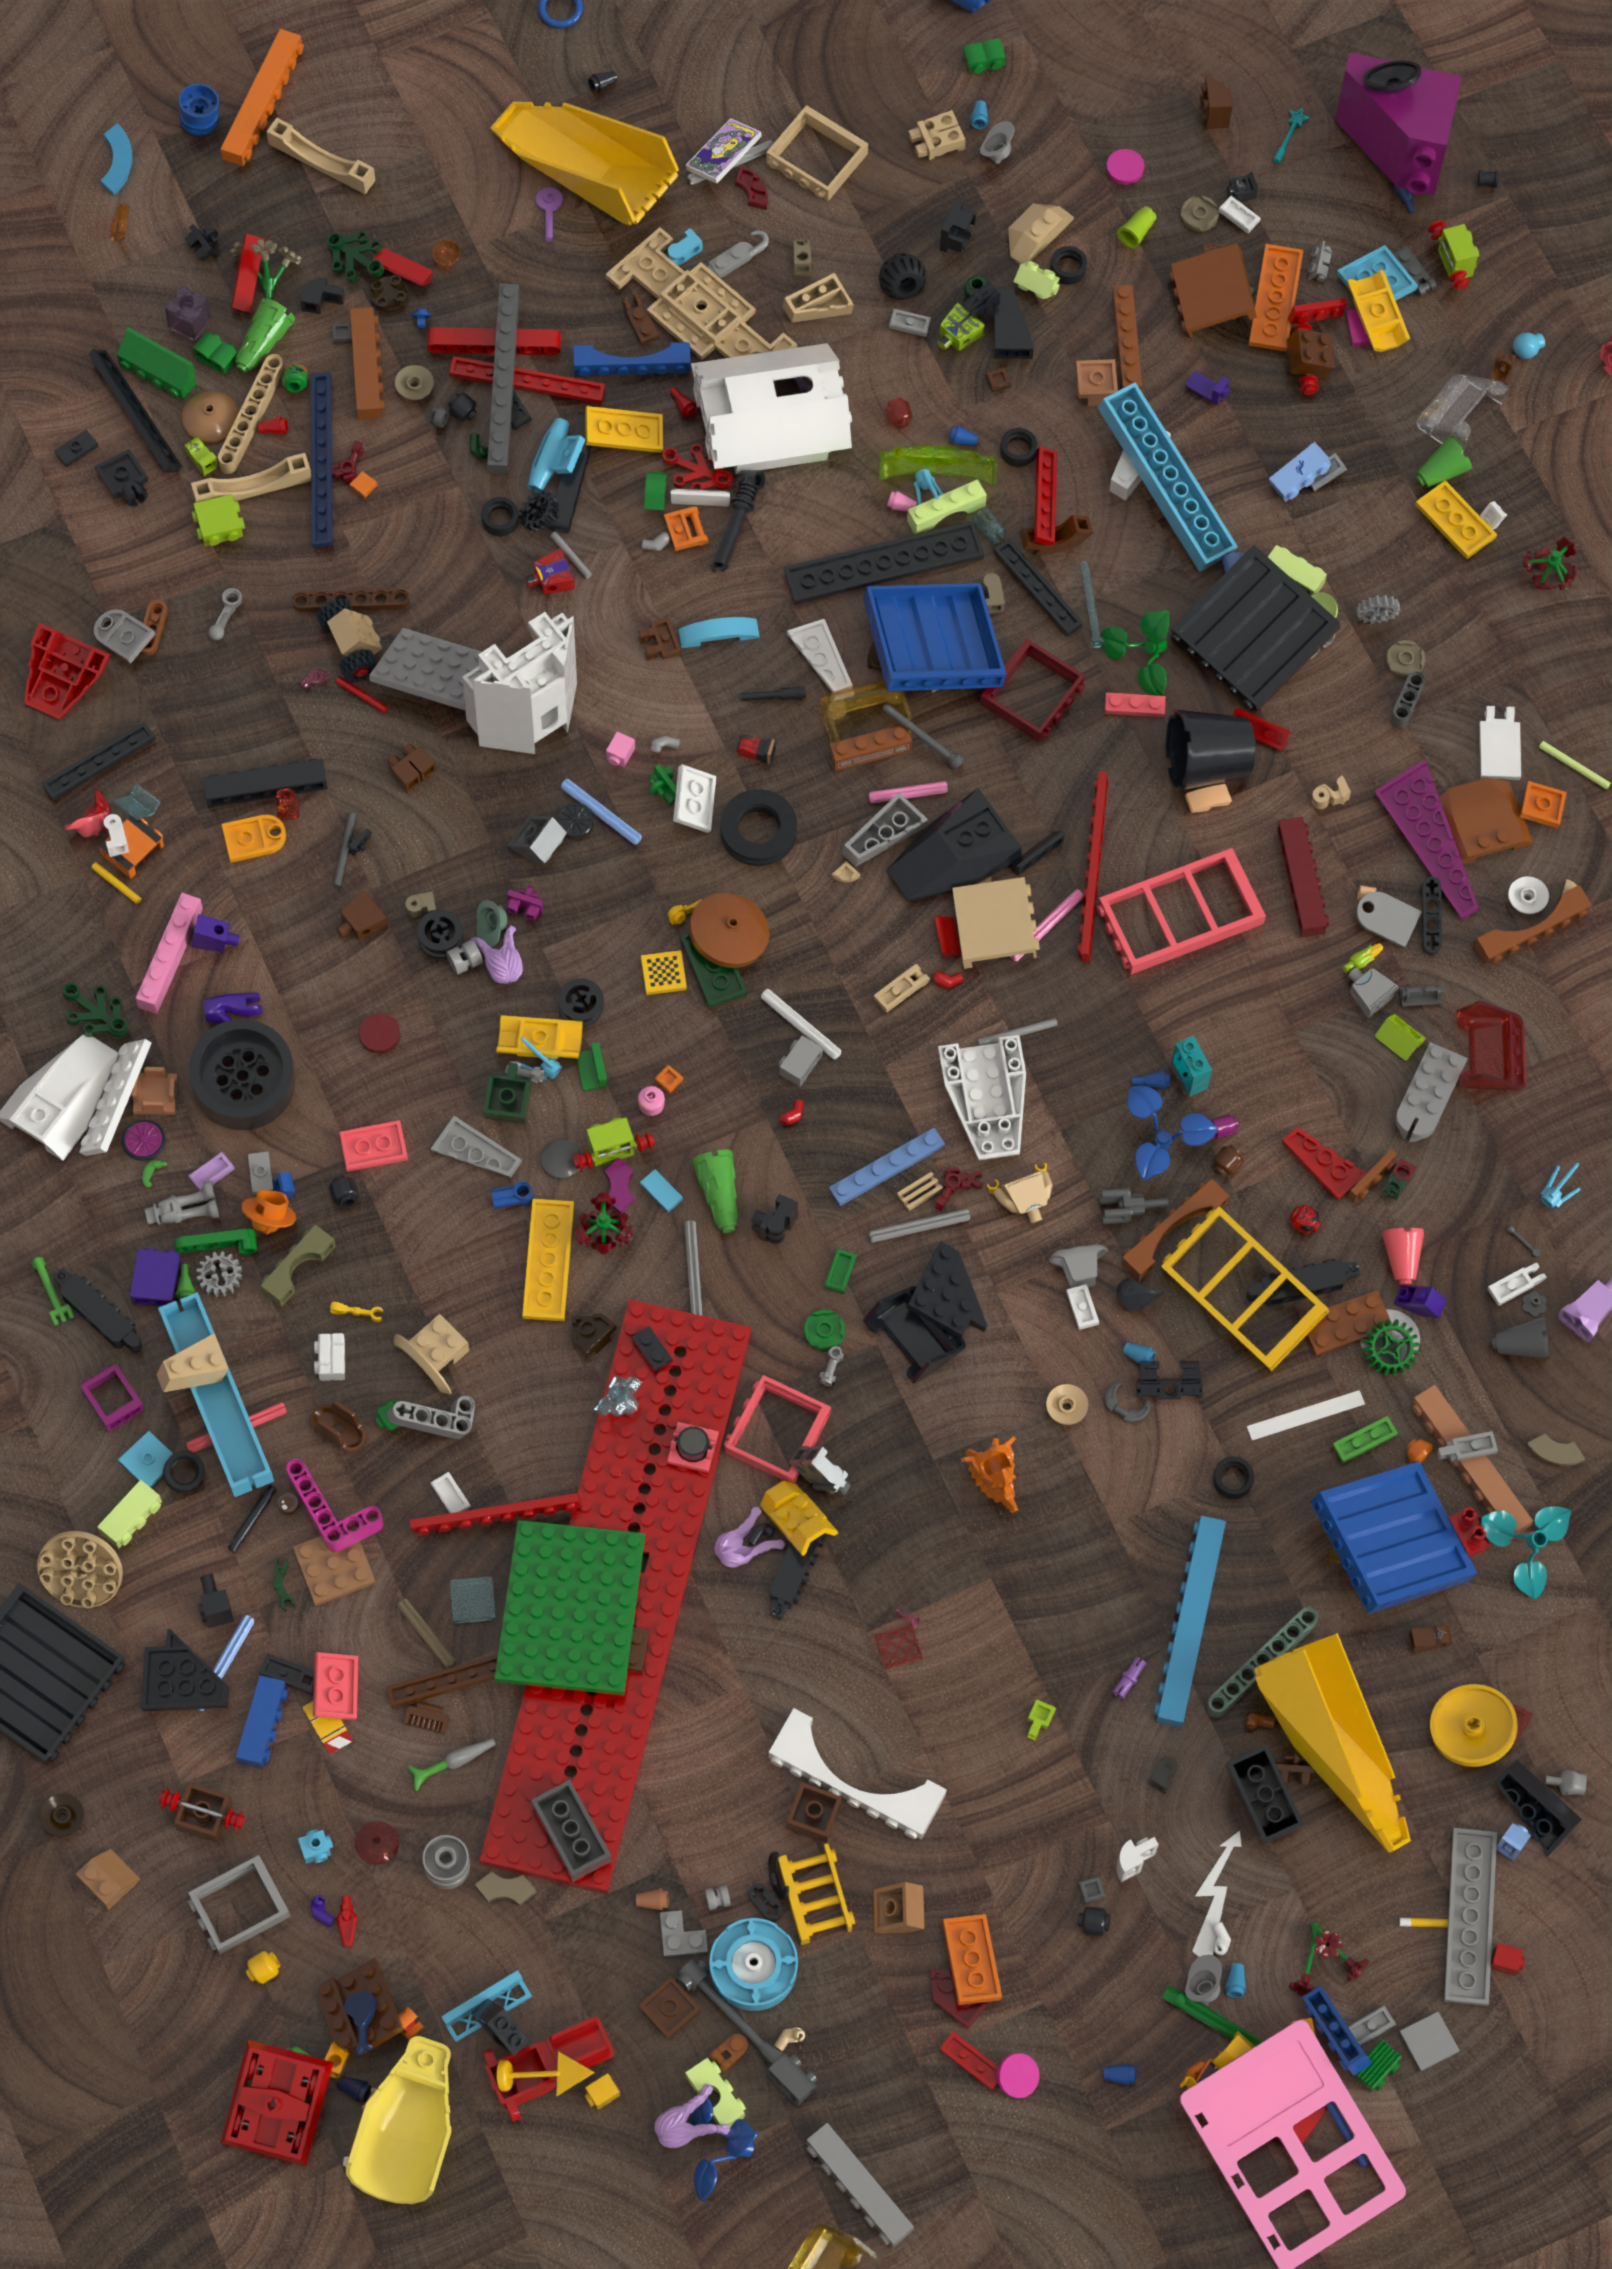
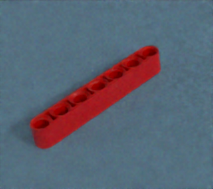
M434 327L430 328L427 332V350L431 353L495 354L496 329ZM545 329L517 330L516 355L553 356L560 353L561 333L559 331Z

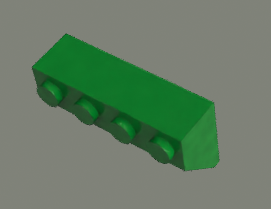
M128 327L126 329L117 353L120 367L126 371H132L142 380H148L156 388L164 389L172 397L184 400L196 385L193 363Z

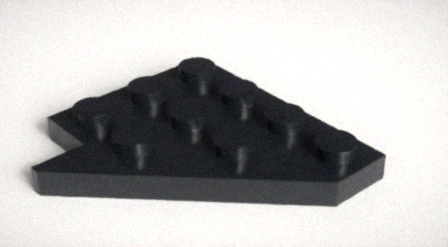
M940 1241L906 1308L959 1339L963 1336L968 1324L984 1332L987 1328V1323L958 1250Z
M167 1629L166 1646L145 1647L141 1702L143 1712L228 1708L229 1686L171 1629Z

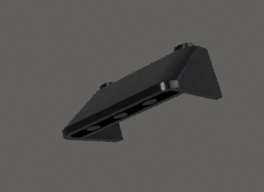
M916 1286L880 1299L862 1320L873 1333L885 1330L912 1364L907 1369L906 1374L914 1384L923 1380L961 1353L966 1346L962 1337L959 1339L906 1308Z

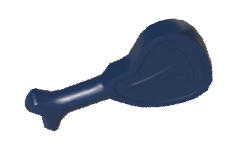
M368 1991L354 1993L344 2003L345 2012L354 2019V2024L357 2027L358 2045L354 2052L359 2056L373 2048L367 2042L366 2028L375 2015L376 1999Z

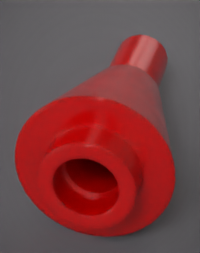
M676 387L670 389V393L676 399L682 416H693L698 409L696 402L681 394Z

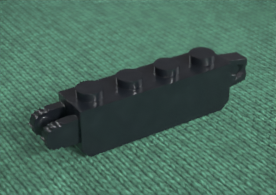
M1328 1259L1318 1265L1310 1263L1296 1270L1295 1268L1287 1269L1315 1296L1340 1291L1347 1280L1360 1275L1357 1262L1342 1263L1341 1259ZM1281 1273L1265 1274L1260 1279V1283L1248 1287L1246 1298L1254 1302ZM1286 1279L1264 1303L1271 1307L1307 1297Z
M63 1268L53 1276L60 1286L63 1301L69 1304L78 1315L115 1349H122L126 1346L133 1353L141 1352L143 1347L141 1340L136 1335L135 1323L129 1317L124 1318L120 1314V1309L114 1303L109 1304L105 1300V1295L97 1289L95 1291L91 1288L92 1284L86 1277H80L76 1273L72 1275Z
M823 1534L810 1542L808 1550L803 1556L790 1542L769 1590V1597L772 1601L769 1612L771 1617L781 1620L788 1608L792 1609L793 1604H798L802 1592H799L802 1584L806 1586L809 1580L810 1573H808L810 1566H815L819 1556L816 1552L819 1547L822 1548L827 1538L826 1535Z

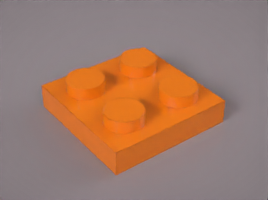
M1528 781L1520 818L1558 829L1567 792Z

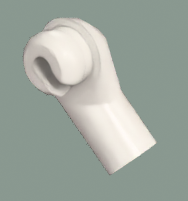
M1221 1922L1213 1926L1217 1935L1214 1952L1218 1955L1226 1954L1231 1942V1938Z

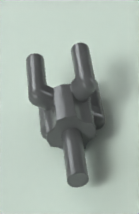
M1128 1188L1102 1190V1197H1099L1100 1205L1118 1204V1209L1104 1210V1216L1102 1217L1103 1225L1129 1223L1131 1215L1145 1214V1208L1169 1206L1168 1198L1144 1200L1143 1194L1131 1195V1190Z

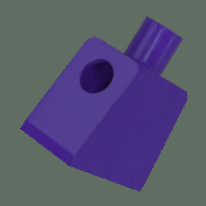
M198 914L191 947L224 952L225 944L238 946L240 935L228 932L229 923Z

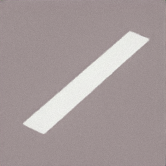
M1360 1390L1249 1425L1247 1429L1251 1439L1256 1440L1364 1405L1365 1402Z

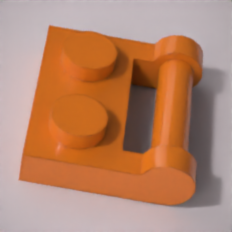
M689 507L664 514V520L675 551L697 545L704 546L709 543L698 517L699 511L697 507ZM687 517L692 520L696 537L692 538L686 521Z

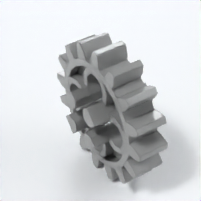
M1377 595L1374 598L1368 597L1369 600H1362V603H1359L1358 607H1356L1359 620H1363L1364 623L1370 621V624L1374 622H1388V619H1395V616H1399L1400 612L1398 599H1394L1393 596L1387 598V595L1383 597Z
M213 1252L212 1258L206 1255V1262L200 1261L201 1268L197 1269V1274L200 1275L197 1277L198 1283H201V1289L207 1288V1294L209 1295L214 1292L215 1297H218L219 1293L226 1297V1291L234 1293L233 1287L239 1288L240 1286L237 1280H242V1274H240L242 1268L238 1266L239 1261L237 1259L233 1260L232 1254L225 1257L224 1252H221L220 1256ZM215 1263H220L222 1278L225 1283L223 1286H219ZM228 1270H233V1273L228 1274ZM211 1275L212 1278L207 1279L206 1276Z

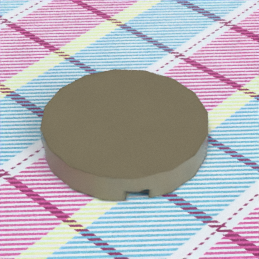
M1190 197L1181 207V220L1187 228L1193 231L1203 232L1210 230L1218 221L1219 212L1217 204L1208 197Z
M1402 640L1390 646L1385 660L1391 673L1397 677L1407 678L1411 672H1421L1423 670L1426 657L1425 652L1417 643Z

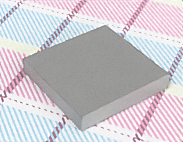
M1439 2012L1399 2031L1420 2072L1460 2051Z

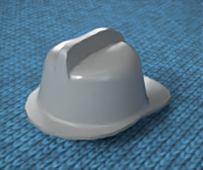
M1002 121L994 125L981 145L980 153L983 156L989 157L995 164H999L1011 152L1010 141L1015 131L1014 125L1008 121Z
M1209 1954L1202 1955L1192 1963L1185 1987L1186 1996L1191 2001L1200 2002L1204 2006H1208L1210 2002L1219 1996L1222 1965L1217 1957Z

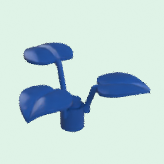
M1133 1086L1129 1089L1127 1105L1130 1113L1140 1119L1147 1118L1152 1114L1156 1136L1154 1145L1144 1143L1136 1152V1167L1143 1181L1163 1173L1168 1168L1170 1157L1167 1150H1169L1171 1142H1174L1179 1135L1183 1134V1142L1189 1146H1200L1215 1136L1217 1127L1205 1116L1197 1113L1185 1116L1181 1121L1182 1130L1173 1136L1167 1131H1160L1157 1116L1154 1112L1160 1110L1163 1105L1159 1093L1147 1086Z
M708 2097L703 2104L691 2113V2125L709 2124L713 2117V2107ZM737 2119L731 2126L729 2134L723 2135L718 2133L729 2138L727 2151L730 2152V2155L713 2158L709 2162L707 2159H702L698 2163L694 2173V2186L697 2195L702 2201H705L706 2197L712 2192L717 2181V2170L713 2165L714 2163L736 2159L739 2156L750 2157L754 2150L753 2141L758 2133L744 2119Z

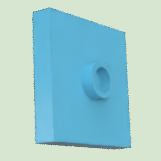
M148 1431L118 1461L138 1481L142 1480L151 1488L163 1477L164 1464L173 1453Z

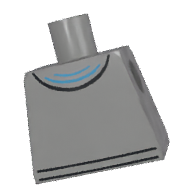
M1356 967L1348 975L1354 982L1351 986L1350 994L1367 1018H1370L1396 996L1399 988L1395 983L1373 968L1363 974Z

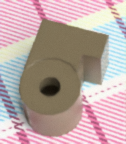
M433 891L412 895L407 898L405 906L410 917L419 918L423 914L436 910Z

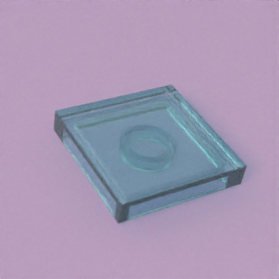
M492 1576L450 1580L453 1623L496 1620Z

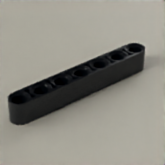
M579 412L572 436L581 435L585 439V413ZM585 442L572 473H564L561 476L556 495L559 507L555 509L558 510V513L553 515L555 520L549 521V530L569 534L592 446L586 445Z

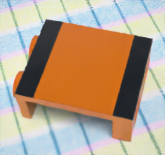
M134 814L122 823L129 848L128 853L110 857L106 845L107 841H111L110 836L99 846L101 855L130 879L136 875L135 866L156 845L161 849L164 847L162 834L157 829L152 830L142 817L138 818Z

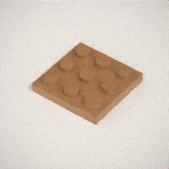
M321 1536L293 1546L315 1606L376 1584L360 1541L339 1552L330 1551ZM333 1537L330 1540L335 1541L339 1539V1537Z

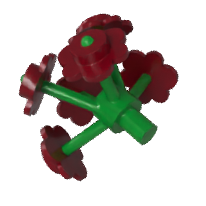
M1567 537L1557 540L1556 545L1558 547L1552 553L1549 548L1543 547L1541 550L1535 551L1533 559L1531 558V551L1526 552V556H1523L1522 563L1523 567L1527 568V572H1532V564L1539 566L1541 570L1547 568L1544 575H1533L1532 584L1538 589H1552L1551 581L1546 579L1551 569H1556V580L1561 582L1559 585L1554 586L1553 589L1559 588L1561 591L1571 587L1570 583L1577 576L1575 572L1576 566H1571L1569 562L1562 565L1561 555L1563 554L1568 558L1570 555L1574 556L1577 551L1574 548L1575 543Z

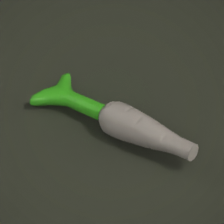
M491 1738L484 1742L454 1750L446 1755L445 1760L426 1769H417L409 1765L408 1769L414 1775V1790L417 1792L427 1777L448 1767L450 1769H457L486 1750L496 1746L494 1739Z

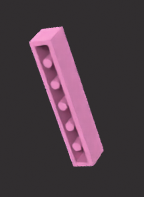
M181 893L136 996L138 1008L158 1014L194 931L198 914H201L203 910L200 898Z

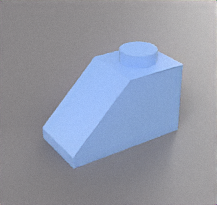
M1512 1823L1497 1845L1496 1850L1514 1861L1531 1835L1528 1834V1830L1525 1827Z

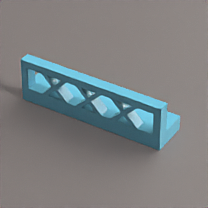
M518 1970L441 2016L455 2043L482 2028L479 2022L471 2021V2013L487 1998L492 2001L496 1998L505 2000L504 2009L507 2012L532 1998ZM520 1985L525 1995L519 1999L510 1998L511 1989ZM459 2021L467 2023L466 2031L458 2036L451 2027Z

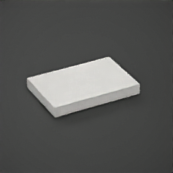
M683 764L678 767L674 822L706 833L711 831L716 776Z

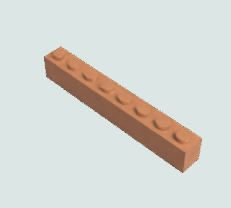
M1436 1385L1414 1397L1412 1410L1418 1417L1420 1416L1423 1419L1426 1430L1430 1434L1433 1433L1439 1448L1446 1447V1443L1452 1439L1471 1435ZM1487 1456L1461 1461H1451L1448 1458L1454 1468L1457 1467L1461 1472V1478L1464 1483L1471 1486L1477 1501L1484 1504L1487 1514L1495 1511L1510 1513L1516 1521V1529L1513 1532L1515 1534H1520L1530 1528L1533 1520Z

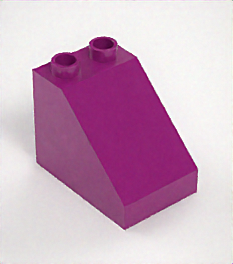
M1349 53L1335 121L1397 188H1405L1410 193L1416 195L1425 193L1435 195L1462 76L1421 68L1420 78L1407 89L1396 94L1380 93L1365 86L1364 75L1371 68L1391 61Z

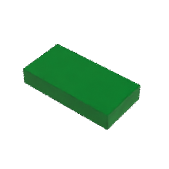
M841 1249L836 1250L824 1285L825 1289L842 1294L845 1293L857 1254Z

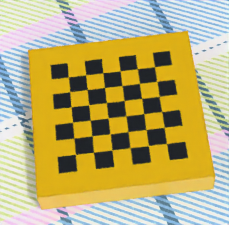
M681 950L641 955L646 995L687 990Z

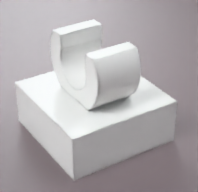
M1495 501L1490 502L1480 515L1492 529H1496L1507 516Z

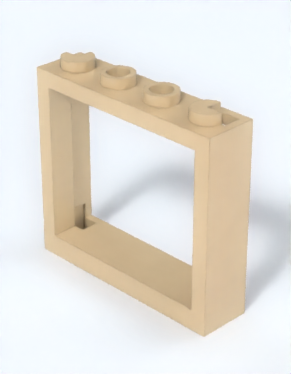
M806 105L766 152V163L771 168L782 172L787 178L798 182L801 187L811 190L817 197L829 201L868 155V143ZM806 124L854 153V156L828 186L779 156Z

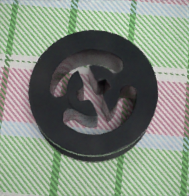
M445 910L431 911L424 915L418 924V943L427 955L434 958H446V951L454 947H461L463 941L462 925L453 913ZM448 926L455 933L451 940H449ZM430 928L432 942L426 937V932Z
M588 979L569 981L562 987L559 993V1013L564 1020L583 1021V1027L594 1024L603 1012L604 997L600 987ZM575 993H578L579 1003H577V996L575 995ZM573 995L572 1002L567 1003L568 998ZM594 1002L595 1006L590 1010V1003Z

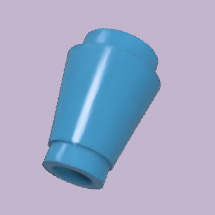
M982 100L975 102L970 118V123L975 129H984L989 123L986 103Z
M1127 1342L1123 1354L1140 1364V1361H1154L1156 1351H1153L1152 1347Z
M1239 1963L1231 1964L1224 1988L1227 1996L1232 1998L1244 1996L1246 1992L1244 1965Z

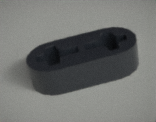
M760 1883L752 1885L749 1890V1899L765 1919L771 1922L779 1920L783 1912L780 1902L765 1885ZM755 1890L758 1892L764 1891L762 1893L765 1899L764 1902L759 1897L754 1898ZM766 1904H769L772 1908L777 1907V1915L773 1913L769 1915V1908Z

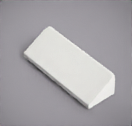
M672 489L671 503L728 507L730 505V492Z

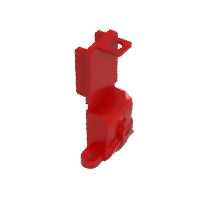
M592 2017L558 2032L544 2041L521 2049L515 2056L510 2054L496 2061L491 2048L482 2052L487 2063L485 2069L491 2080L490 2084L493 2091L497 2094L502 2107L508 2110L513 2122L521 2119L517 2105L552 2091L556 2087L557 2076L514 2078L512 2088L509 2091L502 2092L497 2082L499 2061H510L513 2073L557 2071L558 2052L586 2068H591L614 2056V2049L599 2018Z

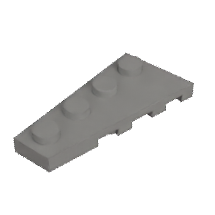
M453 1116L431 1148V1151L509 1178L513 1176L522 1163L519 1157L456 1116Z

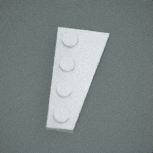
M825 619L787 631V635L833 695L852 689L853 685Z

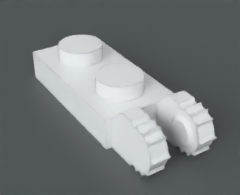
M1534 1263L1488 1286L1487 1290L1496 1304L1500 1306L1543 1282L1547 1277L1544 1273L1533 1279L1529 1277V1274L1537 1271L1540 1267L1538 1263Z

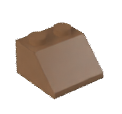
M112 1849L92 1858L76 1873L78 1880L108 1911L141 1880Z
M903 1882L873 1890L874 1933H910L924 1929L923 1886Z

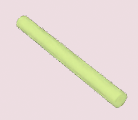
M1543 741L1540 744V749L1606 790L1611 784L1609 781Z

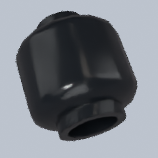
M457 393L448 404L450 407L449 413L460 422H464L467 419L471 421L477 414L475 410L477 402L466 393H461L460 395Z
M337 1176L329 1186L333 1202L338 1206H352L358 1199L359 1192L354 1179L351 1177Z
M1088 1906L1084 1909L1083 1914L1079 1913L1078 1926L1082 1927L1085 1935L1101 1937L1105 1932H1109L1110 1914H1107L1105 1908Z

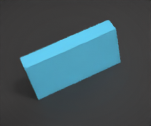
M656 1169L640 1181V1185L667 1213L683 1201V1197Z

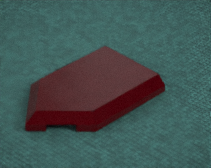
M951 1969L930 1970L933 2002L968 2029L990 2002L958 2005Z

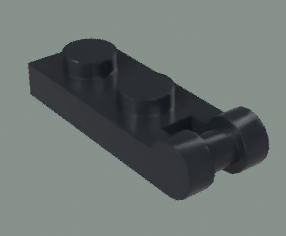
M267 1653L259 1675L285 1681L287 1686L313 1696V1670ZM305 1677L311 1679L309 1685L303 1683Z

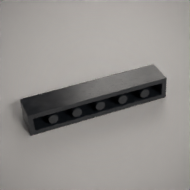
M310 759L307 762L300 763L290 762L287 765L281 766L271 765L262 769L251 768L243 772L231 771L224 775L212 774L203 778L208 808L328 789L323 759Z

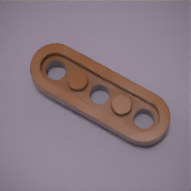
M161 600L150 602L146 610L143 624L149 628H156L154 631L156 634L147 644L151 647H144L140 652L145 656L153 655L157 651L168 609L166 603Z

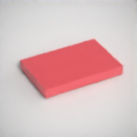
M400 1120L339 1132L347 1172L408 1160Z
M316 1652L314 1659L313 1717L355 1721L357 1719L358 1656Z

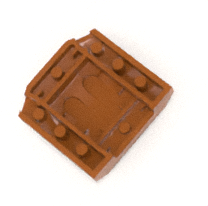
M1484 778L1451 787L1439 797L1463 864L1474 862L1477 857L1512 848L1514 851L1532 846V837L1525 820L1520 818L1521 810L1509 781Z

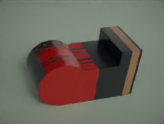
M741 735L736 752L743 757L772 764L776 751V740L770 738L764 740L750 735Z

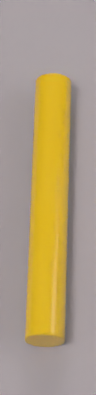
M97 862L92 865L91 869L135 904L140 903L142 898Z

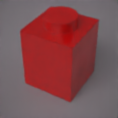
M1497 1943L1492 1956L1491 1969L1515 1976L1524 1967L1525 1957H1522L1523 1950Z

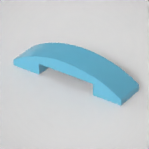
M747 617L710 619L678 629L681 648L701 646V642L739 637L740 641L760 638L757 619Z

